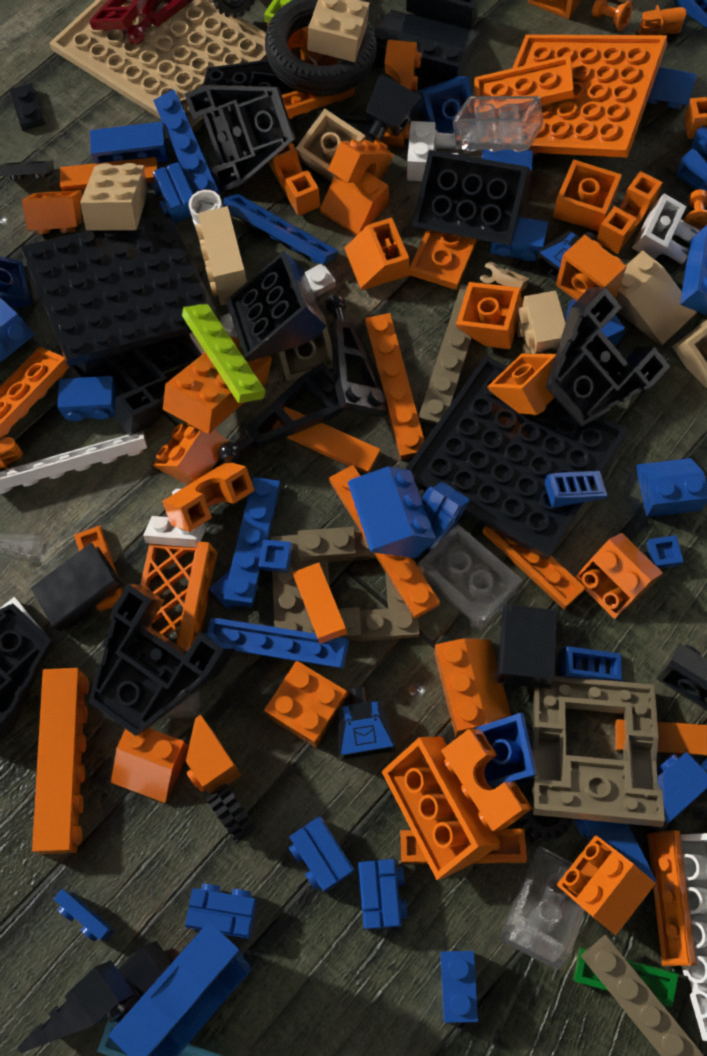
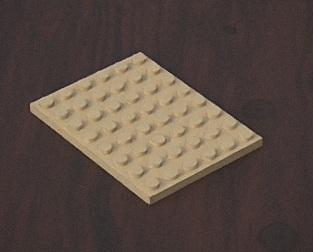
M95 0L49 43L54 52L160 120V115L153 100L175 89L194 133L205 124L203 116L193 119L184 93L203 86L207 68L267 60L265 51L266 32L238 15L237 18H233L232 14H230L229 18L225 17L224 13L221 15L218 9L216 10L213 0H193L159 27L152 24L145 32L144 41L139 45H133L127 40V30L115 29L104 31L92 29L89 23L90 19L109 1ZM127 0L121 7L130 6L133 0ZM161 1L155 13L168 5V3ZM141 12L133 21V25H138L143 20Z

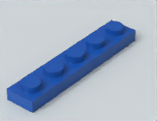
M175 89L154 99V104L194 194L201 190H211L218 195L221 194Z
M236 194L224 198L222 206H228L233 217L244 219L250 223L251 227L269 233L272 239L285 242L290 245L293 251L308 255L317 264L322 263L324 265L336 260L339 250L243 196Z
M256 477L252 479L255 491L248 496L223 598L225 604L253 608L261 569L258 565L263 540L269 539L281 487L278 480Z
M212 617L210 618L207 632L213 633L234 647V652L344 669L349 645L347 638L337 637L319 644L316 633Z

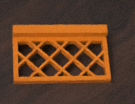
M198 542L197 547L149 544L140 585L151 591L149 589L150 581L159 574L165 583L153 593L160 596L167 589H170L175 596L174 599L160 608L152 623L164 615L170 625L159 633L166 636L174 630L178 635L176 644L188 652L199 632L203 630L210 595L209 588L212 585L218 552L209 542ZM157 550L167 551L171 557L157 566L155 563ZM187 552L195 553L193 562L183 568L178 559ZM175 562L181 571L168 580L162 571ZM186 576L189 581L188 588L178 595L173 585ZM180 603L183 607L182 615L175 621H172L167 612Z

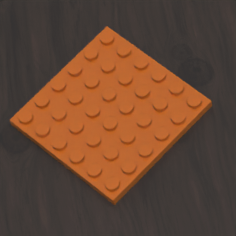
M525 35L513 68L571 55L575 98L493 116L482 142L483 148L533 151V153L628 158L667 46V35Z

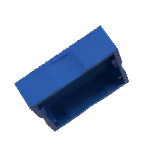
M209 921L108 1036L127 1056H179L205 1023L250 973L252 968L244 960L240 950Z

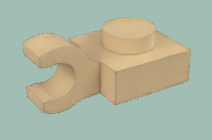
M493 262L485 264L486 268L492 270V277L482 275L480 278L484 283L496 281L503 286L519 287L521 291L527 287L530 279L509 269L504 270Z

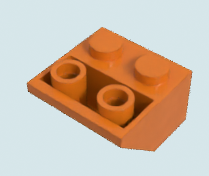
M392 218L367 225L344 247L361 291L409 276V256Z
M181 423L173 429L172 437L167 445L158 451L157 459L153 466L189 485L212 471L220 459L218 455L220 446L229 441L215 429L210 434H207L188 423Z
M620 533L610 538L580 570L575 578L615 619L643 595L663 572L623 533Z
M595 835L557 883V886L616 936L656 883L631 861Z

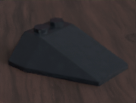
M205 85L184 93L193 119L203 116L220 163L219 166L211 168L220 192L244 184L296 139L279 87Z

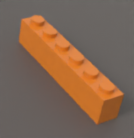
M79 668L43 669L32 852L38 854L77 853V846L82 842V828L78 824L79 814L83 812L84 808L83 796L80 795V783H83L85 780V767L83 764L81 765L82 753L86 751V736L83 735V723L87 722L88 710L87 706L84 705V694H88L89 680Z

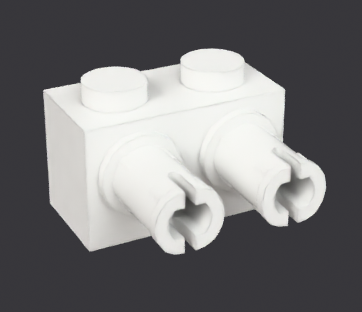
M411 121L407 181H422L429 150H458L459 133H437L435 122Z
M663 194L650 208L632 248L638 252L644 251L653 259L664 254L682 265L688 257L689 249L673 241V234L690 244V240L700 230L681 219L686 208L685 205Z

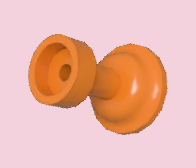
M596 0L592 8V16L599 19L603 15L612 17L618 31L624 30L632 14V2L627 1L625 4H620L617 8L607 5V0Z
M699 189L689 195V205L694 210L685 216L684 222L701 231L707 225V210H705L707 207V191Z

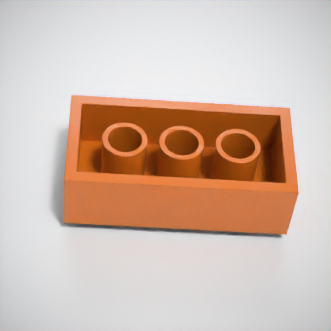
M230 336L243 356L239 340L236 337ZM206 352L165 384L163 410L207 434H210L243 404L237 402ZM271 356L247 362L262 386L268 382Z

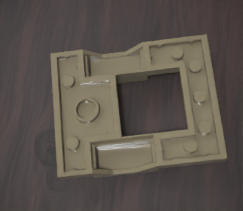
M354 527L300 530L298 535L271 537V540L291 542L293 545L289 572L272 571L274 627L315 633L292 572L320 563L330 588V562L377 559L375 554L370 552L368 543L360 530L354 531ZM386 572L388 609L361 611L359 607L338 609L348 633L340 637L356 641L419 637L418 618L414 619Z
M554 676L552 689L534 687L532 754L537 776L532 779L533 815L663 827L665 822L663 791L658 784L656 765L658 724L655 685ZM565 709L624 714V760L566 755Z

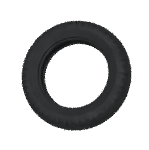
M292 0L274 14L265 35L266 56L278 78L291 88L297 89V91L316 96L340 94L361 83L370 72L376 56V37L370 21L368 20L366 31L355 62L345 60L331 66L311 65L295 57L289 50L287 42L294 32L309 26L318 0Z

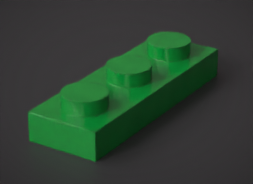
M579 947L573 977L574 982L608 990L581 957V954L588 948ZM626 959L661 1004L672 1008L678 974L674 971Z

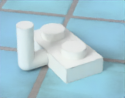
M175 489L172 492V494L178 492L181 489ZM152 516L143 537L145 543L197 547L198 542L202 540L206 525L203 523L193 531L188 532L172 526L168 517Z

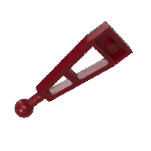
M109 0L90 19L89 23L93 30H127L133 25V21L140 14L148 0H133L130 6L123 7L121 6L127 0Z
M149 0L141 12L143 20L138 25H132L127 29V40L133 45L141 44L145 39V32L152 24L159 27L193 0ZM161 1L168 3V5L155 13Z

